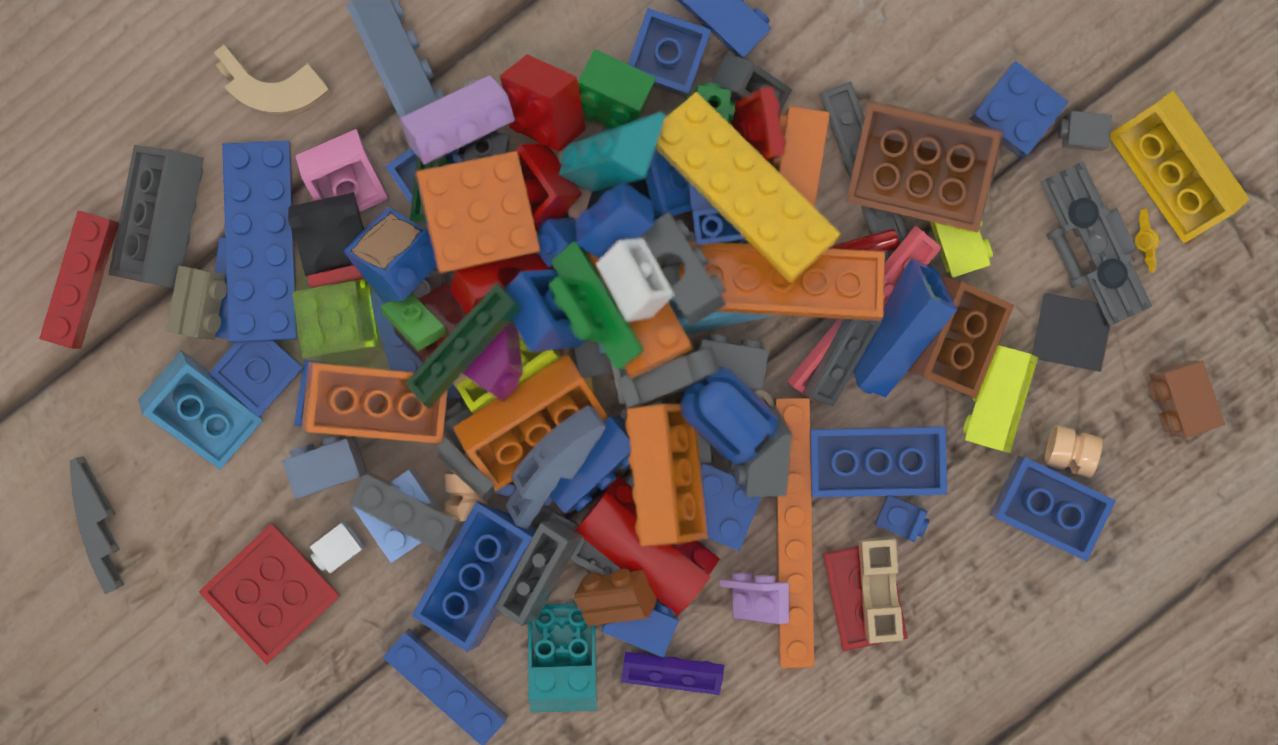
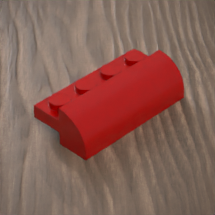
M616 476V481L604 491L575 531L583 535L582 538L620 569H628L630 572L644 570L649 586H651L656 598L679 615L711 578L709 575L720 558L698 540L640 546V538L636 532L638 516L637 506L633 499V488L619 476Z

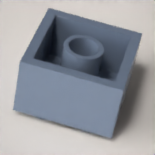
M334 435L321 440L323 447L315 449L314 444H310L289 451L291 458L282 460L295 499L353 480L368 473L355 436L346 438V435Z

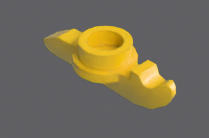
M1148 208L1140 210L1139 214L1141 230L1135 237V245L1139 250L1145 252L1146 258H1144V262L1147 263L1149 272L1154 273L1157 267L1156 249L1159 246L1160 238L1158 233L1151 227Z

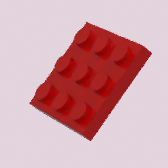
M271 523L199 591L205 600L266 665L341 596L274 523Z

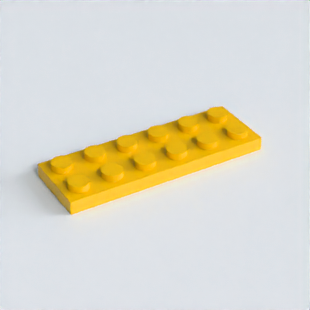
M697 92L664 119L655 149L790 283L840 238L841 234Z

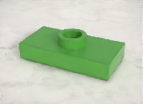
M412 293L403 301H388L380 306L382 314L417 351L446 335L445 327Z

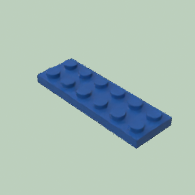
M289 140L222 143L229 342L298 340L294 234L288 220V207L293 206L291 143Z

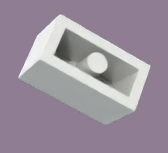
M644 238L619 240L596 264L626 321L652 318L674 296Z

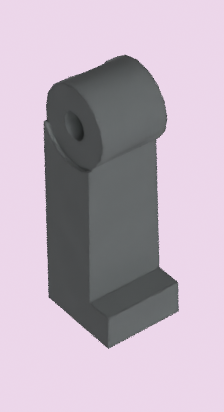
M708 348L689 354L686 357L682 356L666 362L633 379L626 375L618 378L627 408L646 407L684 391L699 381H705V378L716 373L719 367L713 349Z

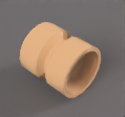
M1055 425L1047 441L1043 464L1044 466L1061 471L1069 467L1072 474L1091 479L1100 460L1103 440L1101 437L1087 433L1076 436L1075 430Z
M445 473V493L450 495V499L445 501L446 512L458 517L459 521H466L477 501L488 505L487 500H482L455 473Z

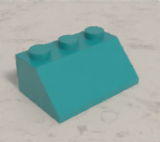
M656 113L603 130L569 144L561 156L562 166L559 175L590 192L616 186L622 181L627 183L645 178L666 115Z

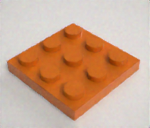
M517 151L416 172L439 274L538 253L540 251Z

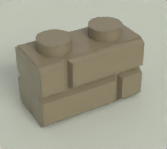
M178 265L166 331L194 338L215 340V334L221 325V318L219 316L221 302L227 293L226 274Z

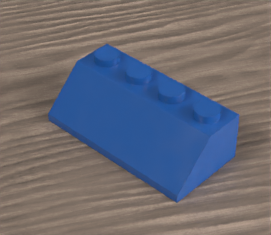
M477 501L417 605L412 617L466 652L478 647L499 612L494 607L537 529L531 525L528 529L517 527L510 513Z

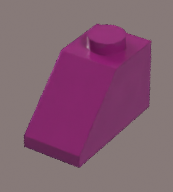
M510 323L499 332L462 373L502 401H505L507 396L516 389L518 380L523 374L518 329Z

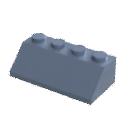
M355 0L345 4L399 118L444 97L441 89L434 91L429 81L430 78L434 77V74L426 58L420 61L415 49L420 47L412 29L406 31L400 20L406 16L398 0Z

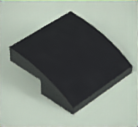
M1044 293L1032 355L1038 357V360L1102 372L1110 326H1108L1098 303Z

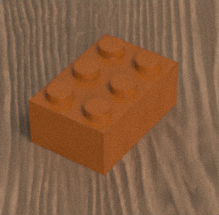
M941 276L957 311L914 362L908 372L955 392L977 398L1014 305L962 281Z

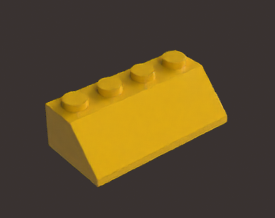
M1174 90L1110 133L1109 138L1183 244L1235 214L1250 200Z

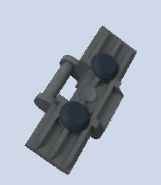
M1080 162L1041 181L1044 192L1061 227L1046 235L1049 240H1053L1071 278L1069 282L1071 288L1088 282L1108 326H1112L1152 307L1129 255L1137 251L1117 208L1108 211L1107 206H1104L1084 162ZM1073 230L1077 237H1081L1090 255L1091 260L1088 262L1091 271L1083 274L1064 233Z

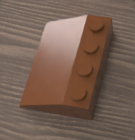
M871 101L867 106L846 202L979 232L1005 130Z

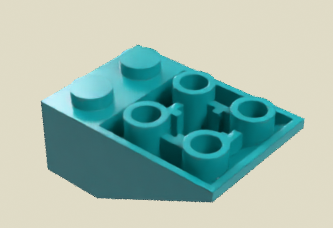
M577 603L545 604L537 620L528 623V700L531 713L597 711L595 625L587 626L582 616V610L579 609Z

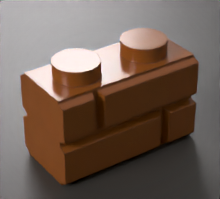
M621 569L614 574L601 576L599 573H591L582 579L574 594V599L579 609L582 610V616L587 626L648 619L656 604V596L651 586H649L644 570L630 572L628 569Z

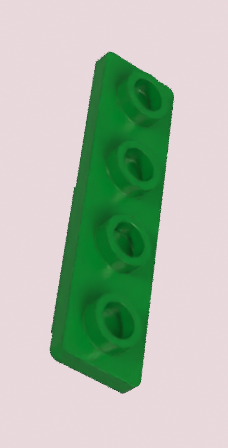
M573 241L552 259V264L559 274L549 284L555 294L554 301L567 314L571 321V330L578 338L599 342L616 369H623L644 351V348L585 251L577 242Z

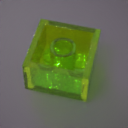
M350 281L292 292L302 358L320 357L379 347L367 281Z

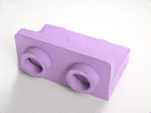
M735 572L732 573V579H720V587L733 588V618L774 624L789 623L788 582L775 581V575H755V579H752V573Z

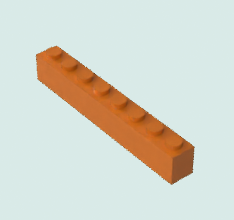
M774 398V406L777 407L792 433L786 496H775L777 581L789 583V623L778 624V663L781 668L814 667L810 398Z

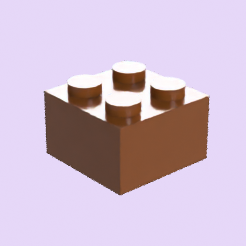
M1184 361L1149 373L1151 381L1148 382V388L1153 400L1159 401L1162 413L1159 414V420L1163 430L1169 432L1170 436L1189 438L1225 425L1203 361Z

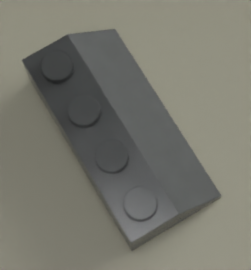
M134 145L108 275L174 288L178 265L183 266L185 250L190 240L189 230L192 215L196 210V195L203 175L202 165L204 158L169 149Z

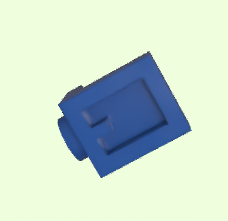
M886 496L874 524L915 542L917 536L922 538L926 532L929 519L925 517L928 511L896 497Z

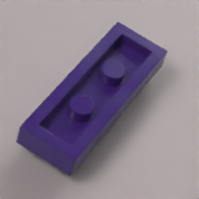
M625 652L621 682L720 695L724 665L709 661L701 662L677 657L647 655L641 652Z

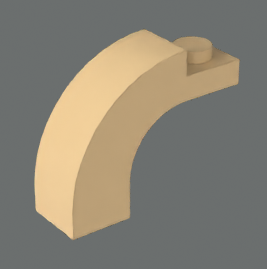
M222 45L214 52L220 60L215 64L228 80L232 77L234 78L224 88L237 100L258 112L274 116L300 114L316 107L333 94L314 68L308 63L286 80L266 83L254 79L226 45Z

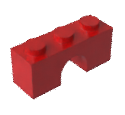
M538 253L455 270L450 290L466 315H468L496 283L504 288L502 284H511L520 272L556 269L554 267L549 268Z

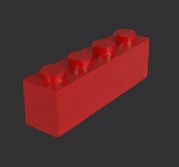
M77 211L39 339L71 349H82L119 222L83 211Z

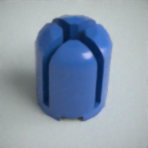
M720 366L716 373L706 377L705 381H699L687 388L681 402V413L684 419L725 459L731 460L734 464H740L758 454L754 449L763 441L767 434L771 438L774 436L778 427V417L731 369Z

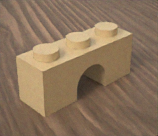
M892 536L858 539L865 638L869 643L903 641L902 614L896 587V573H898L896 539Z

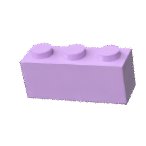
M490 75L399 118L409 146L423 164L429 163L515 121L507 94Z

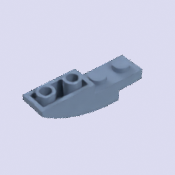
M588 405L557 425L528 453L512 474L511 478L517 488L505 506L517 527L528 529L534 518L539 514L551 491L557 486L560 477L572 480L578 469L584 464L587 455L596 441L602 436L606 426L594 407Z

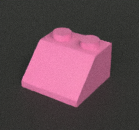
M357 129L295 155L302 180L314 201L354 192L359 212L389 199Z

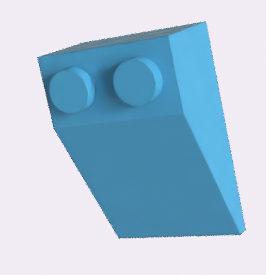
M181 350L138 399L141 412L218 469H221L261 424L263 418L256 416L211 376L208 369Z

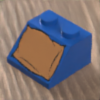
M386 207L343 250L383 302L403 301L437 266L428 232L414 222L409 221L408 218L391 207Z

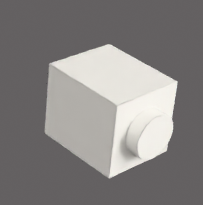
M344 521L310 546L314 552L311 554V558L320 570L327 569L331 573L366 546L348 522Z

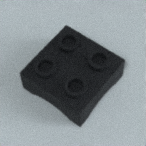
M354 192L288 207V220L297 243L305 277L318 274L333 267L353 264L343 250L364 230Z

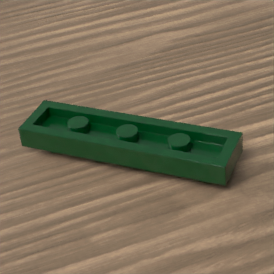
M496 283L405 383L406 386L424 406L431 408L522 307L505 288Z

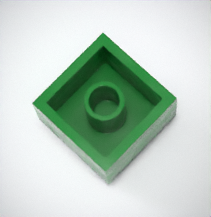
M594 49L578 80L584 120L596 121L609 129L640 119L648 103L656 78Z

